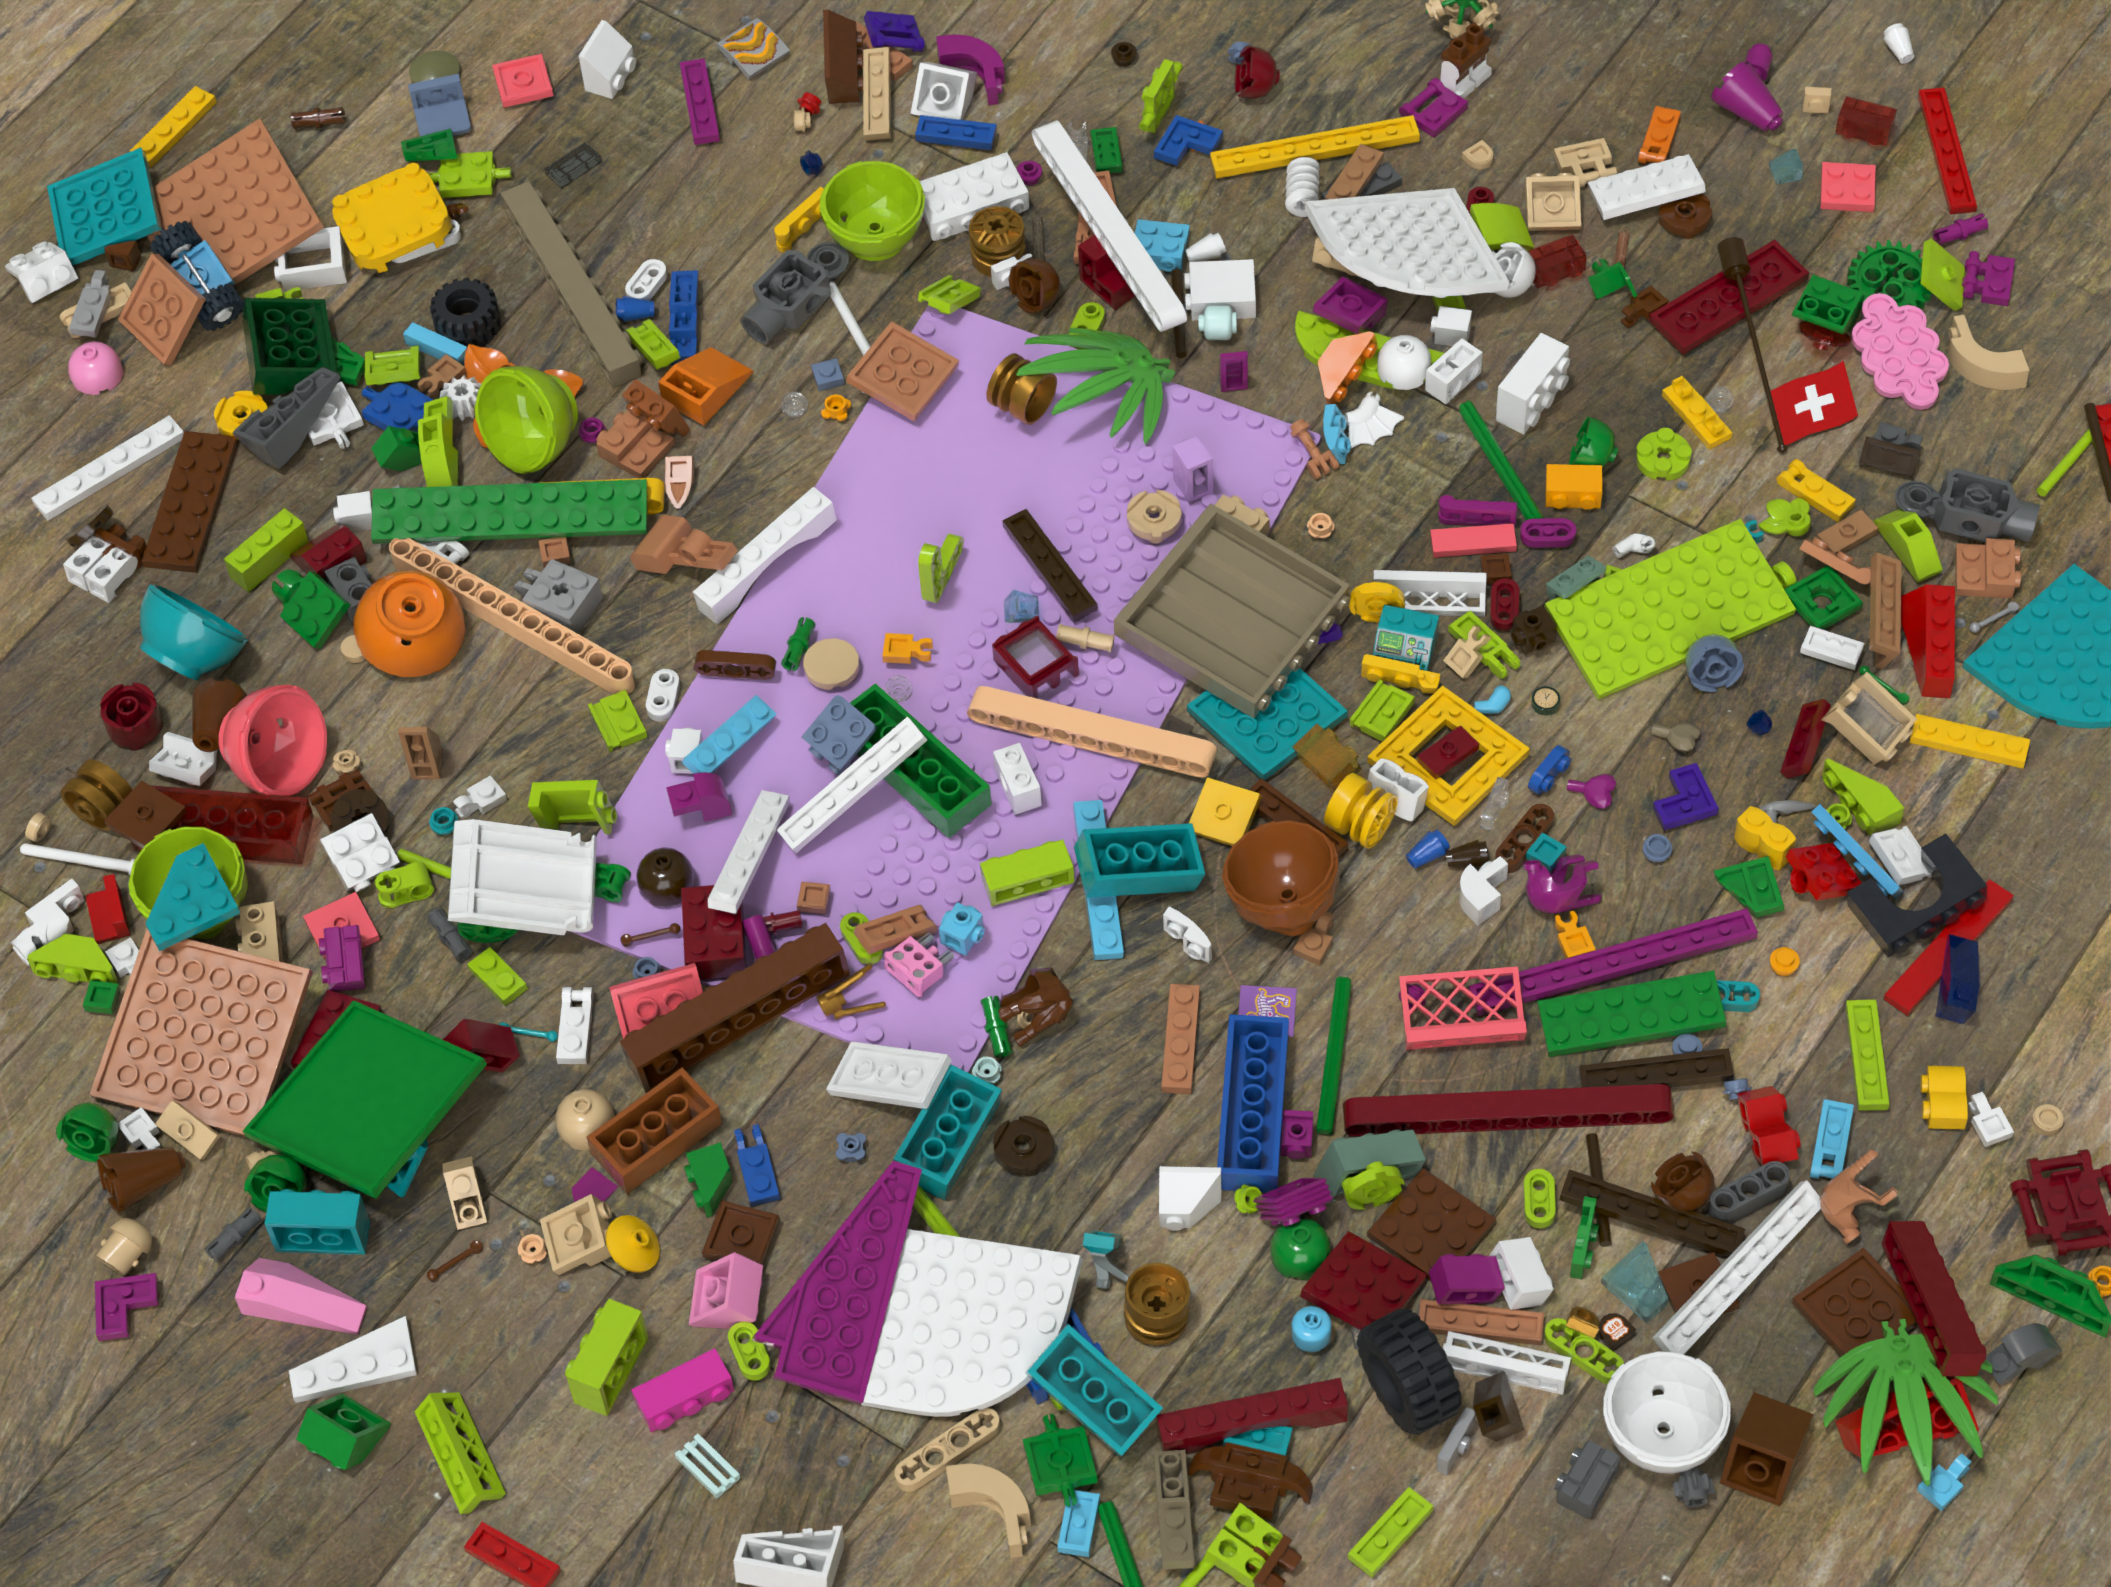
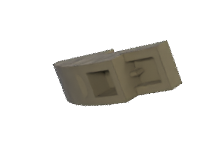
M1186 1451L1154 1452L1163 1570L1195 1568Z

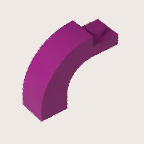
M967 35L936 36L939 64L977 72V76L984 82L988 105L998 104V93H1002L1001 84H1005L1004 65L998 52L988 43Z

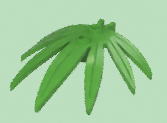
M1070 328L1068 333L1087 336L1055 334L1032 337L1025 341L1024 345L1053 344L1087 349L1065 351L1040 358L1021 367L1016 373L1017 376L1084 371L1103 372L1085 380L1067 393L1055 405L1052 415L1089 402L1130 381L1133 384L1128 389L1117 410L1111 427L1110 437L1113 438L1129 421L1139 406L1146 390L1143 441L1144 444L1148 443L1161 412L1163 400L1162 382L1170 383L1175 375L1174 370L1167 369L1171 364L1170 359L1159 360L1153 358L1146 346L1131 336L1085 328Z
M1900 1319L1898 1335L1895 1336L1893 1329L1888 1326V1321L1882 1322L1884 1338L1864 1343L1840 1357L1819 1379L1814 1387V1396H1817L1849 1373L1836 1390L1825 1412L1823 1424L1824 1427H1827L1866 1382L1873 1371L1877 1370L1868 1390L1861 1425L1862 1472L1866 1473L1882 1428L1888 1402L1890 1381H1893L1898 1413L1908 1446L1924 1484L1929 1486L1932 1474V1425L1928 1398L1921 1377L1925 1378L1947 1415L1980 1458L1983 1457V1449L1973 1420L1963 1400L1949 1380L1942 1376L1940 1370L1932 1364H1936L1923 1334L1908 1335L1906 1320ZM1985 1360L1981 1365V1369L1993 1373L1991 1363ZM1979 1375L1954 1376L1998 1405V1396Z

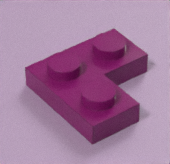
M156 1273L95 1281L96 1337L98 1341L129 1337V1309L159 1305L158 1277Z

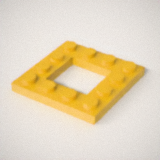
M1442 685L1368 755L1367 762L1374 766L1381 758L1387 759L1399 765L1404 772L1414 774L1423 779L1429 786L1425 805L1455 827L1529 756L1530 748ZM1445 725L1451 730L1461 725L1480 743L1479 750L1485 753V755L1451 786L1440 777L1435 780L1412 756Z

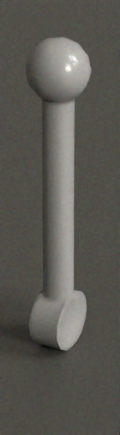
M2010 602L2006 609L1979 623H1971L1969 630L1972 633H1978L1981 627L2008 613L2016 614L2019 605L2016 602Z

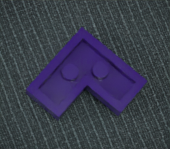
M1697 763L1670 770L1669 779L1677 795L1653 802L1654 812L1664 831L1718 815L1719 809Z

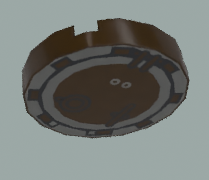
M107 504L102 506L79 524L65 540L71 547L78 546L93 535L101 523L105 524L112 517L113 510Z

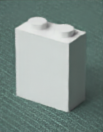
M1253 259L1189 262L1190 273H1184L1185 289H1190V294H1185L1186 310H1191L1192 320H1199V315H1204V310L1209 305H1228L1232 308V312H1237V319L1256 318Z

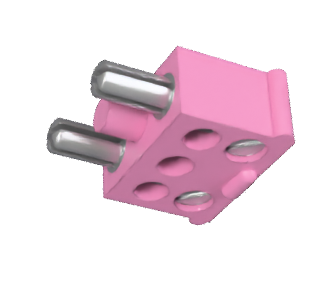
M928 932L917 941L910 936L892 951L885 952V969L918 997H922L926 989L943 977V966L954 958V954L950 950L936 958L935 956L939 954V951L933 945L926 950L925 947L934 941L933 935Z

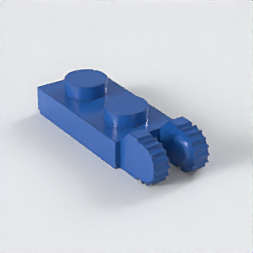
M759 1124L752 1125V1134L757 1146L745 1148V1138L741 1129L734 1130L739 1149L737 1150L738 1159L751 1207L780 1200L767 1145L763 1142Z

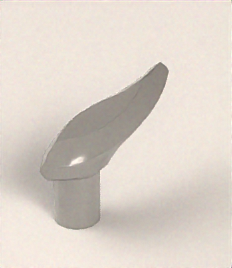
M1785 800L1768 803L1759 809L1767 813L1774 823H1777V814H1789L1791 812L1815 808V804Z

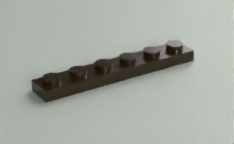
M1570 1169L1559 1198L1560 1201L1583 1208L1584 1196L1597 1198L1596 1213L1725 1257H1729L1741 1245L1745 1228L1695 1211L1672 1209L1659 1199Z

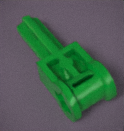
M596 863L594 897L603 898L610 902H620L623 898L622 890L625 883L630 880L631 872L619 864L607 865Z

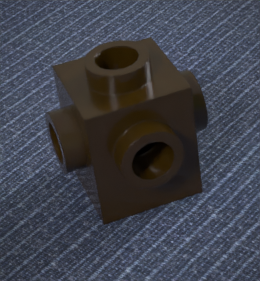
M1542 605L1530 611H1523L1514 617L1510 635L1516 646L1520 645L1526 655L1533 651H1540L1547 645L1554 643L1557 625Z

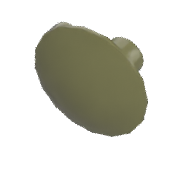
M435 50L425 52L411 63L409 68L411 83L458 74L460 67L454 55L446 51Z

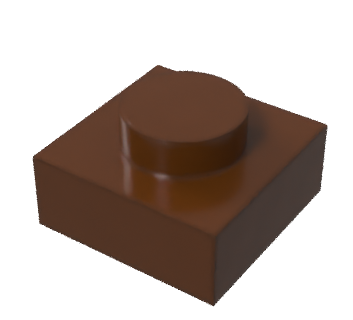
M1508 553L1480 556L1481 572L1486 573V584H1494V582L1503 578L1512 579Z

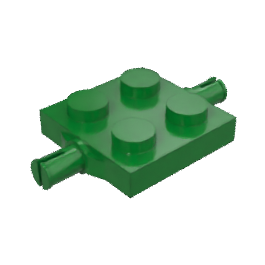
M1050 1414L1051 1424L1049 1423L1048 1415H1045L1042 1420L1046 1431L1038 1436L1022 1439L1035 1494L1039 1496L1062 1491L1064 1504L1070 1506V1496L1072 1506H1074L1078 1502L1074 1488L1098 1483L1084 1426L1058 1429L1055 1415Z

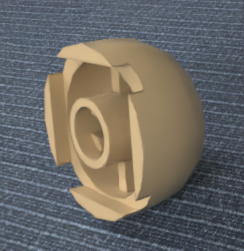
M589 1089L573 1091L565 1096L557 1107L555 1121L559 1137L573 1149L590 1150L587 1136L612 1119L615 1114L611 1103L603 1094Z

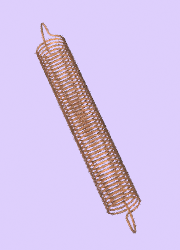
M1619 230L1620 236L1618 235L1614 264L1617 263V257L1618 262L1621 264L1623 262L1622 266L1624 267L1629 234L1627 233L1628 237H1626L1625 232L1622 242ZM1625 237H1626L1625 248H1624L1623 257H1622V251H1623L1624 241H1625Z

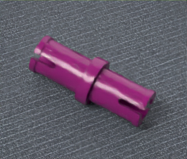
M1983 213L1965 220H1955L1949 226L1934 230L1933 239L1940 246L1960 239V241L1968 238V235L1988 229V220Z

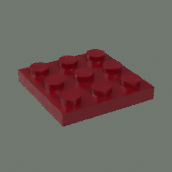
M1348 1231L1301 1289L1300 1297L1361 1330L1368 1324L1398 1308L1405 1309L1425 1284L1427 1274Z

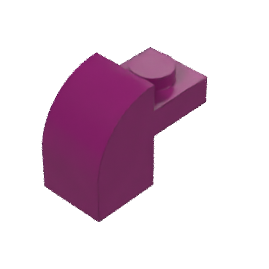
M707 772L693 774V781L666 787L674 817L701 810L704 822L732 815L724 781L716 774Z

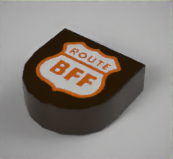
M1612 1313L1605 1315L1600 1320L1598 1334L1602 1342L1610 1350L1614 1351L1636 1334V1329L1625 1317Z

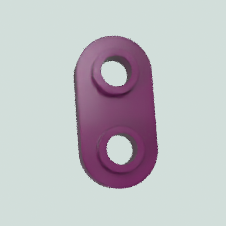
M1565 518L1529 519L1521 526L1520 539L1526 546L1533 548L1567 547L1573 544L1576 539V526L1571 520Z

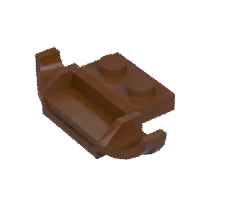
M1226 1442L1225 1446L1210 1447L1198 1452L1192 1458L1187 1475L1191 1476L1199 1470L1212 1472L1211 1480L1215 1481L1210 1497L1211 1506L1234 1511L1239 1503H1241L1259 1517L1272 1519L1278 1497H1285L1287 1490L1297 1492L1303 1498V1502L1310 1503L1313 1493L1310 1479L1302 1469L1289 1462L1287 1456Z

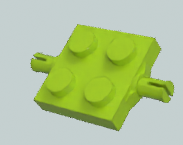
M1164 59L1160 68L1154 70L1150 86L1144 88L1142 101H1144L1145 107L1142 114L1143 119L1139 123V128L1142 131L1155 133L1174 100L1175 83L1183 69V65L1180 62Z
M493 151L458 153L457 159L441 160L438 172L428 173L433 183H439L441 198L493 195V185L496 179L512 178L511 167L495 168Z

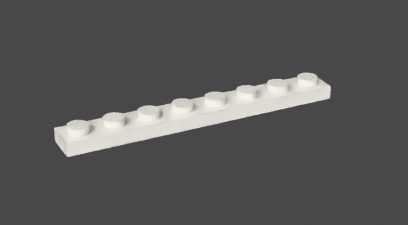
M1807 1180L1799 1182L1654 1335V1341L1663 1352H1675L1684 1355L1821 1209L1820 1196Z

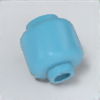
M1308 1306L1298 1310L1291 1324L1293 1342L1298 1348L1306 1352H1317L1325 1348L1330 1342L1332 1335V1323L1326 1311L1315 1306Z

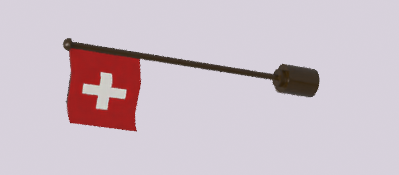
M1731 237L1721 241L1717 249L1723 273L1726 278L1737 281L1779 445L1777 451L1785 453L1788 446L1806 437L1840 428L1858 417L1844 360L1827 370L1793 379L1770 391L1742 281L1750 272L1744 241L1738 237Z

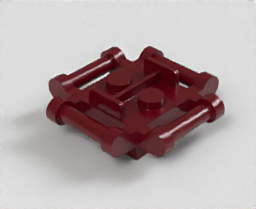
M2088 1149L2078 1150L2077 1154L2038 1160V1158L2027 1159L2026 1166L2030 1181L2020 1179L2010 1184L2012 1195L2017 1198L2026 1225L2024 1232L2027 1241L2037 1242L2046 1240L2048 1245H2052L2057 1258L2065 1257L2067 1253L2105 1246L2107 1249H2111V1215L2108 1214L2098 1184L2106 1182L2111 1195V1164L2094 1170ZM2075 1166H2079V1167H2080V1168H2074V1169H2069V1170H2063V1171L2053 1172V1173H2051L2050 1177H2048V1178H2043V1177H2042V1174H2041V1172H2046V1171H2051V1170H2057V1169H2063V1168H2069V1167H2075ZM2030 1194H2032V1198H2033V1201H2034V1204H2035V1207H2036V1210H2037V1213H2038V1216H2039L2041 1225H2038V1222H2037V1219H2036V1216H2035V1213H2034V1210H2033V1207H2032V1204H2031V1201H2030V1197H2029Z

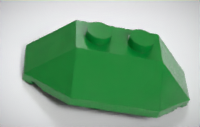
M2038 1254L1996 1265L1990 1281L1991 1286L2106 1338L2111 1326V1314L2096 1281L2090 1279L2085 1273L2070 1270L2060 1265L2058 1261L2048 1257L2044 1258Z

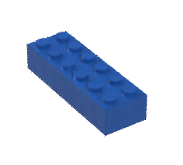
M1229 1014L1217 1167L1221 1168V1190L1236 1191L1241 1189V1186L1244 1184L1249 1187H1257L1262 1193L1278 1188L1289 1042V1018Z

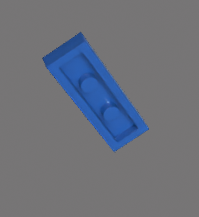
M920 115L915 139L918 142L992 150L997 133V124Z

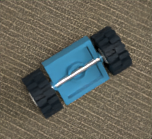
M180 221L176 222L175 226L171 224L167 230H161V235H156L154 237L155 240L151 242V250L154 254H160L206 298L197 315V319L203 328L207 331H215L217 327L221 329L224 328L225 324H231L232 319L236 320L238 318L237 314H242L244 301L233 286L236 283L206 240L203 241L190 222L187 223V221L182 223Z

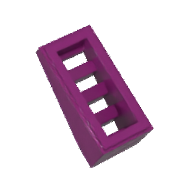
M1247 351L1220 354L1219 382L1221 392L1248 389Z

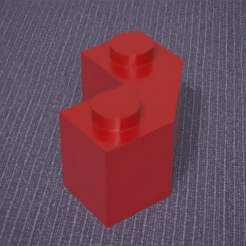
M1773 1086L1737 1093L1744 1130L1752 1136L1753 1145L1751 1149L1754 1158L1762 1166L1772 1161L1782 1163L1798 1159L1797 1149L1801 1147L1798 1132L1785 1122L1784 1112L1787 1111V1103L1784 1095L1780 1094Z

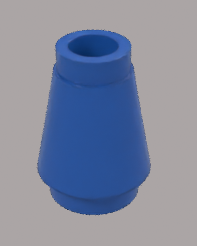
M628 296L616 298V316L618 320H623V322L654 317V301Z
M1439 830L1428 831L1405 857L1409 864L1416 869L1446 855L1445 851L1450 848V845Z

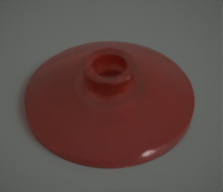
M1808 321L1799 323V331L1813 341L1812 346L1819 350L1826 351L1828 347L1850 345L1851 338L1846 333L1841 334Z

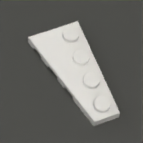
M406 1316L289 1370L295 1403L417 1375Z

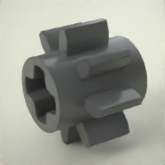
M1699 1468L1680 1472L1679 1481L1673 1482L1675 1497L1679 1498V1502L1684 1501V1505L1687 1507L1703 1506L1708 1502V1494L1715 1493L1712 1478H1709L1707 1473L1703 1474V1471Z

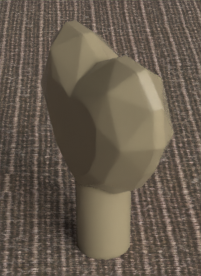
M1690 723L1678 724L1672 728L1654 724L1651 734L1667 738L1669 743L1679 751H1689L1694 748V740L1700 736L1701 731L1697 726Z

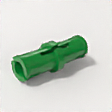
M804 617L799 618L795 632L789 637L787 641L788 648L781 661V665L786 670L791 671V668L793 671L798 670L803 654L809 649V639L816 626L812 619L806 617L804 622Z
M992 996L980 1000L986 1020L984 1028L985 1032L990 1036L994 1058L1006 1057L1013 1053L1006 1030L1009 1027L1008 1022L1002 1021L998 1010L1001 1008L999 996H993V1000Z

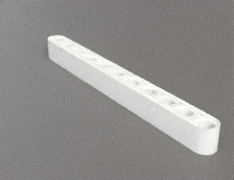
M1056 120L1033 129L1032 137L1037 149L1157 329L1163 332L1187 322V315L1182 303L1060 122Z

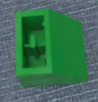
M1812 275L1792 312V316L1841 334L1848 333L1860 314L1863 292Z

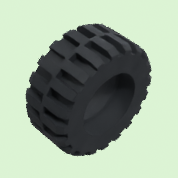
M1398 1308L1361 1329L1357 1336V1346L1359 1347L1358 1354L1362 1360L1363 1369L1368 1376L1371 1387L1376 1392L1377 1398L1384 1405L1386 1412L1392 1416L1398 1426L1402 1427L1403 1431L1409 1434L1420 1435L1457 1414L1462 1404L1460 1401L1462 1396L1459 1391L1458 1380L1454 1375V1369L1449 1363L1444 1349L1438 1343L1437 1337L1430 1331L1429 1326L1420 1319L1417 1313H1413L1410 1309Z

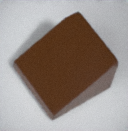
M136 241L106 246L104 249L110 267L134 271L141 259Z

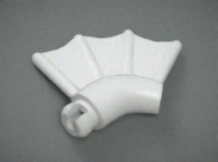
M1368 392L1357 409L1345 413L1346 424L1349 425L1351 448L1360 444L1374 446L1375 442L1381 437L1392 436L1394 427L1400 421H1403L1404 417L1380 406L1379 394L1373 396V392Z

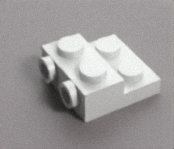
M372 813L320 839L346 891L354 888L355 892H359L371 885L369 880L384 871L396 869L395 867L400 863Z

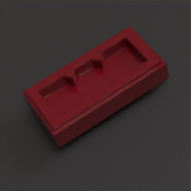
M1460 725L1417 755V762L1436 780L1479 749L1480 743Z

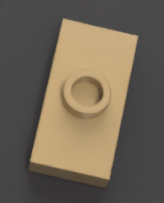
M172 1100L155 1123L156 1126L200 1160L205 1159L221 1136L176 1100Z

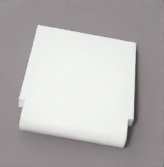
M475 819L455 821L448 921L565 935L566 931L588 932L592 930L597 837L593 835L589 842L581 841V833L571 837V832Z

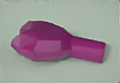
M1608 774L1591 777L1587 782L1569 779L1567 791L1583 793L1585 799L1592 806L1605 809L1611 805L1612 797L1610 793L1615 789L1616 780Z

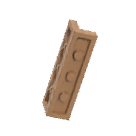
M1876 553L1871 557L1869 650L1875 652V667L1883 670L1900 654L1901 561Z

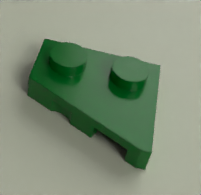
M1769 856L1714 870L1716 881L1747 908L1754 917L1758 918L1785 911Z

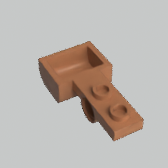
M662 515L630 555V559L637 570L667 574L673 564L724 570L738 550L733 543L714 541L703 531L693 530L688 521L683 517Z

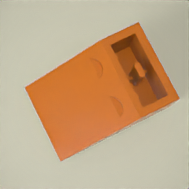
M710 347L676 363L659 380L660 395L673 404L678 412L704 426L754 372L745 365Z

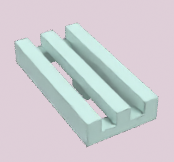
M696 1434L691 1443L688 1441L682 1451L678 1450L675 1453V1457L718 1499L741 1479L740 1474L699 1434ZM700 1447L730 1478L726 1479L697 1448ZM691 1454L722 1485L718 1488L687 1456Z

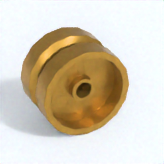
M89 759L77 770V778H72L61 789L60 795L68 808L84 822L96 829L109 831L111 829L106 827L104 820L133 789L112 768L99 761Z

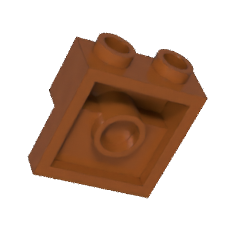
M635 379L622 394V397L628 404L626 409L636 417L640 415L645 417L646 423L654 430L658 431L661 428L668 434L676 432L683 438L689 432L690 428L676 407Z

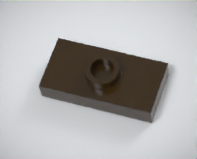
M1866 436L1859 464L1913 477L1920 450Z

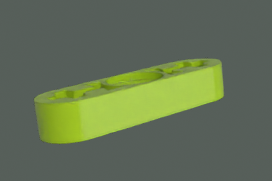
M1555 1318L1547 1323L1544 1333V1340L1547 1346L1562 1356L1571 1357L1572 1363L1600 1382L1608 1384L1611 1376L1624 1364L1623 1359L1618 1354L1594 1338L1566 1326L1565 1319ZM1564 1331V1337L1559 1336L1557 1339L1553 1337V1332ZM1568 1341L1571 1343L1570 1348L1567 1347ZM1580 1345H1587L1593 1350V1354L1590 1357L1583 1358L1576 1354L1575 1349ZM1598 1355H1601L1600 1361L1597 1360ZM1611 1364L1616 1366L1615 1371L1611 1370L1608 1373L1604 1371L1605 1366L1609 1367Z

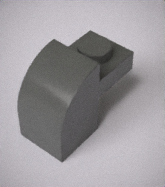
M2033 1323L2017 1328L2002 1337L2001 1341L2003 1343L1986 1355V1360L1991 1363L1993 1368L1992 1375L1998 1384L2005 1385L2027 1367L2040 1369L2062 1352V1349L2046 1325Z

